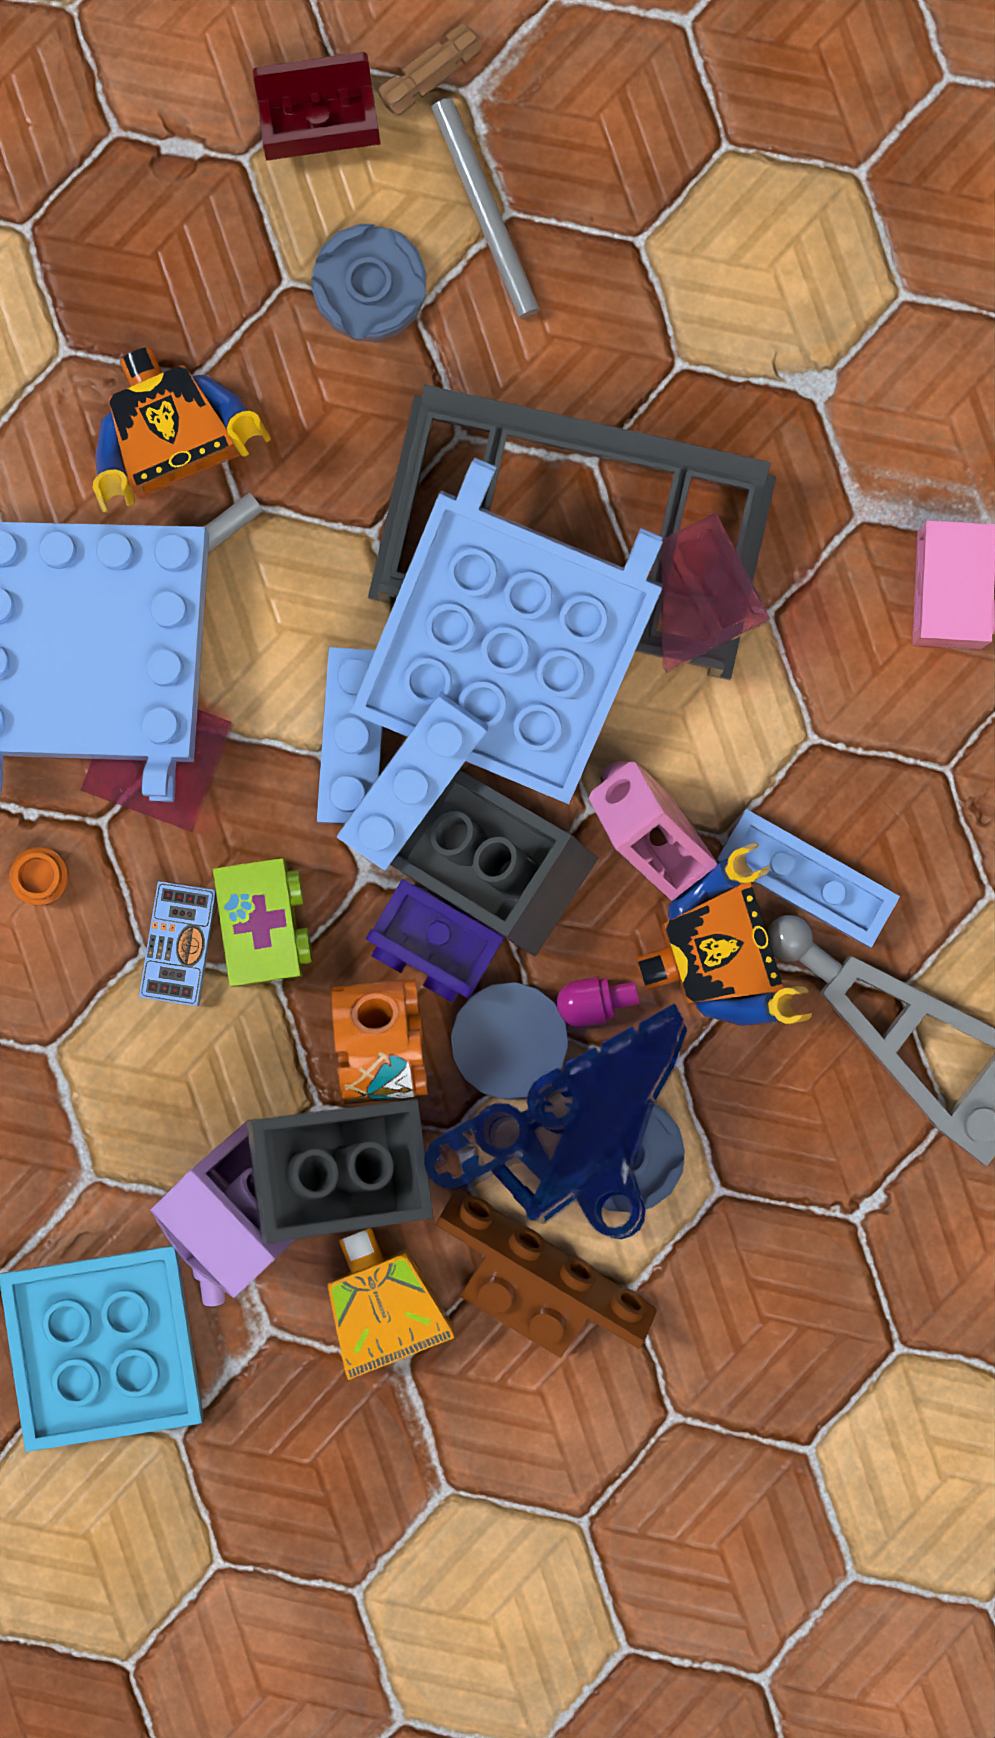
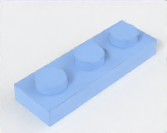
M329 647L317 810L318 823L344 825L380 776L383 726L350 713L375 650Z
M440 692L341 828L337 838L385 871L482 739L489 726Z
M745 809L717 857L716 862L729 859L731 853L738 848L750 843H757L759 847L747 853L746 863L753 871H758L768 865L770 870L765 876L753 881V883L867 948H871L900 896Z

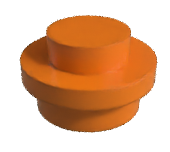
M44 847L29 848L20 853L13 861L9 872L10 885L16 896L25 903L36 906L48 905L57 901L64 894L69 882V870L64 859L55 851Z

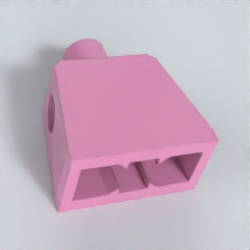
M616 761L603 770L601 784L591 791L589 796L594 810L616 850L671 901L718 865L673 797L636 761ZM657 825L668 841L661 846L653 845L649 837L650 831Z

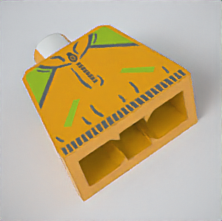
M372 1228L361 1229L338 1239L350 1271L330 1279L328 1291L344 1370L348 1380L454 1338L455 1329L450 1318L407 1249L383 1258Z

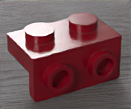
M358 52L267 65L253 69V81L258 102L266 161L381 144L367 53Z

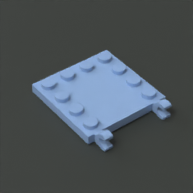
M474 458L458 497L443 491L437 497L350 713L408 737L434 699L441 692L489 726L487 732L465 761L569 804L662 590L663 584L647 577L659 552L663 537L640 528L625 567L618 566L481 508L480 506L497 466Z
M0 522V797L3 788L4 756L146 760L147 764L145 765L142 778V795L149 796L150 802H174L176 761L194 762L210 535L205 527Z

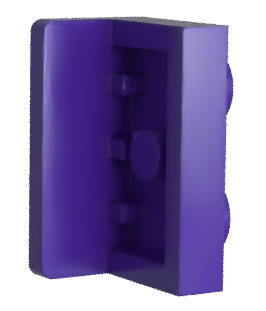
M404 879L400 881L376 925L366 937V940L376 945L371 955L373 958L399 973L403 972L408 963L428 975L422 986L452 1003L458 993L468 999L471 997L504 939L503 936Z

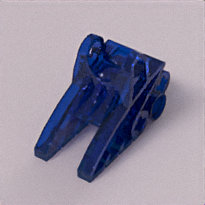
M674 1003L641 1021L637 1033L632 1026L603 1042L600 1053L594 1047L565 1063L563 1072L557 1067L541 1076L532 1084L528 1092L527 1110L522 1112L510 1104L495 1103L483 1109L478 1116L439 1136L429 1145L425 1153L424 1166L427 1175L439 1186L455 1191L469 1189L495 1175L526 1211L527 1219L533 1222L546 1224L577 1201L588 1222L597 1232L612 1239L623 1240L633 1237L641 1230L646 1221V1207L634 1167L652 1110L676 1068L688 1034V1029L684 1024L685 1021L676 1004ZM558 1093H561L567 1100L572 1099V1103L565 1102V1106L570 1109L569 1112L560 1118L552 1111L547 1112V1107L554 1108V1105L549 1101ZM516 1120L519 1126V1136L516 1142L510 1147L498 1148L495 1141V1133L498 1127L505 1121ZM542 1127L556 1135H562L552 1157L538 1133V1130ZM472 1135H474L477 1145L483 1152L496 1158L485 1164L484 1158L475 1154L461 1164L464 1174L460 1177L448 1171L442 1173L441 1169L448 1162L445 1152L449 1149L459 1154H466L477 1148L476 1144L470 1140ZM523 1162L541 1181L535 1194L508 1167ZM617 1195L626 1196L631 1204V1215L628 1221L622 1226L609 1227L602 1216L606 1201Z

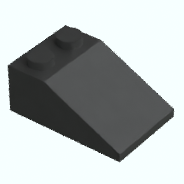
M458 770L390 865L536 957L599 857L572 835L463 771Z
M418 1099L247 1121L262 1243L434 1218Z

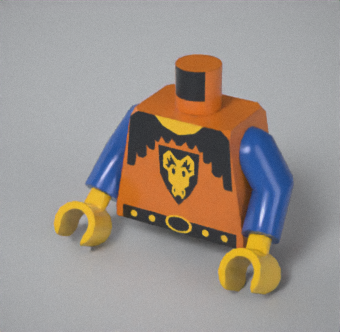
M141 348L128 353L120 359L121 367L130 387L109 397L111 412L104 416L100 424L95 455L97 476L93 481V490L102 512H108V500L117 495L124 496L129 507L135 503L132 490L139 499L237 456L242 455L245 457L249 455L244 444L252 436L260 435L266 443L271 440V437L260 417L255 412L249 411L238 395L208 375L191 376L184 365L162 373L152 348Z
M750 843L736 849L731 853L729 859L718 862V865L671 901L668 908L669 921L661 925L667 948L635 957L646 991L678 981L684 1002H695L697 1009L703 1016L739 1026L777 1021L786 1024L804 1022L811 1018L812 1013L797 1015L791 1008V999L795 994L808 993L809 991L803 986L783 987L751 882L765 876L770 870L768 865L758 871H753L746 863L747 853L759 847L757 843Z

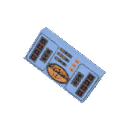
M158 881L139 997L199 1006L217 900L216 890Z

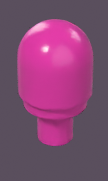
M598 976L566 984L560 990L556 1000L560 1016L567 1024L574 1027L607 1023V1019L615 1018L614 1009L640 1004L635 981L610 986L608 978L599 979Z

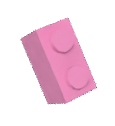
M926 520L917 532L913 646L983 649L992 642V634H995V524Z

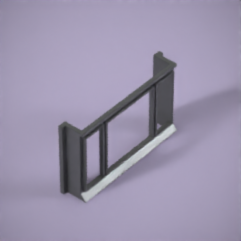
M424 384L422 397L414 396L368 599L391 604L392 598H397L406 574L399 573V567L433 420L489 433L483 461L497 466L480 506L488 511L491 509L507 437L674 474L660 532L663 542L653 563L650 579L663 584V587L635 652L709 668L708 676L731 680L776 481V476L768 475L771 462ZM691 478L748 491L714 644L657 631Z

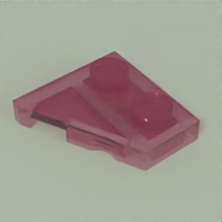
M717 513L662 540V667L665 673L769 622L770 617Z

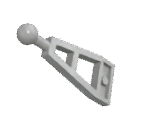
M784 915L775 919L767 929V936L774 957L785 962L798 960L827 982L820 994L932 1125L980 1164L987 1167L995 1157V1053L948 1113L896 1052L926 1014L995 1049V1028L852 956H848L840 964L813 942L810 926L798 916ZM856 979L907 1004L883 1036L877 1032L845 995Z

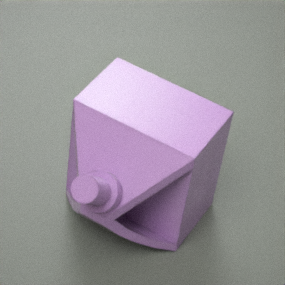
M247 1121L196 1164L151 1209L154 1218L180 1257L192 1268L193 1277L200 1281L202 1303L206 1306L223 1304L225 1302V1292L235 1298L295 1240L262 1243Z

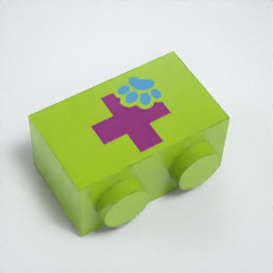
M284 858L214 868L213 876L229 986L237 987L304 977L303 964L313 963L308 928H297L294 906L304 904L299 870L289 871L288 861Z

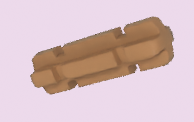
M465 23L459 24L444 36L447 42L441 45L437 41L401 69L404 74L401 78L394 75L379 87L378 93L382 102L394 115L403 114L416 103L414 97L417 94L423 98L458 71L459 67L456 64L459 61L467 64L481 52V43L470 27Z

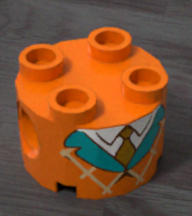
M416 979L332 987L335 1050L339 1057L340 1068H338V1075L344 1104L427 1095L426 1067L422 1052V1044H424L421 1011L418 1004Z

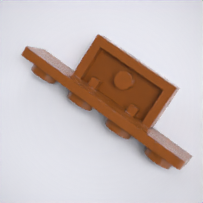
M455 1189L435 1225L485 1255L466 1284L460 1296L462 1299L559 1358H562L588 1318L636 1348H641L657 1310L655 1307L645 1302L635 1291L622 1288L594 1271L584 1260L571 1257L548 1243L533 1229L522 1227L497 1212L485 1200L471 1196L461 1189Z

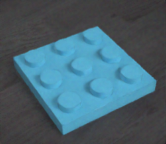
M172 1245L8 1271L0 1274V1288L25 1452L202 1424L204 1415L179 1254Z

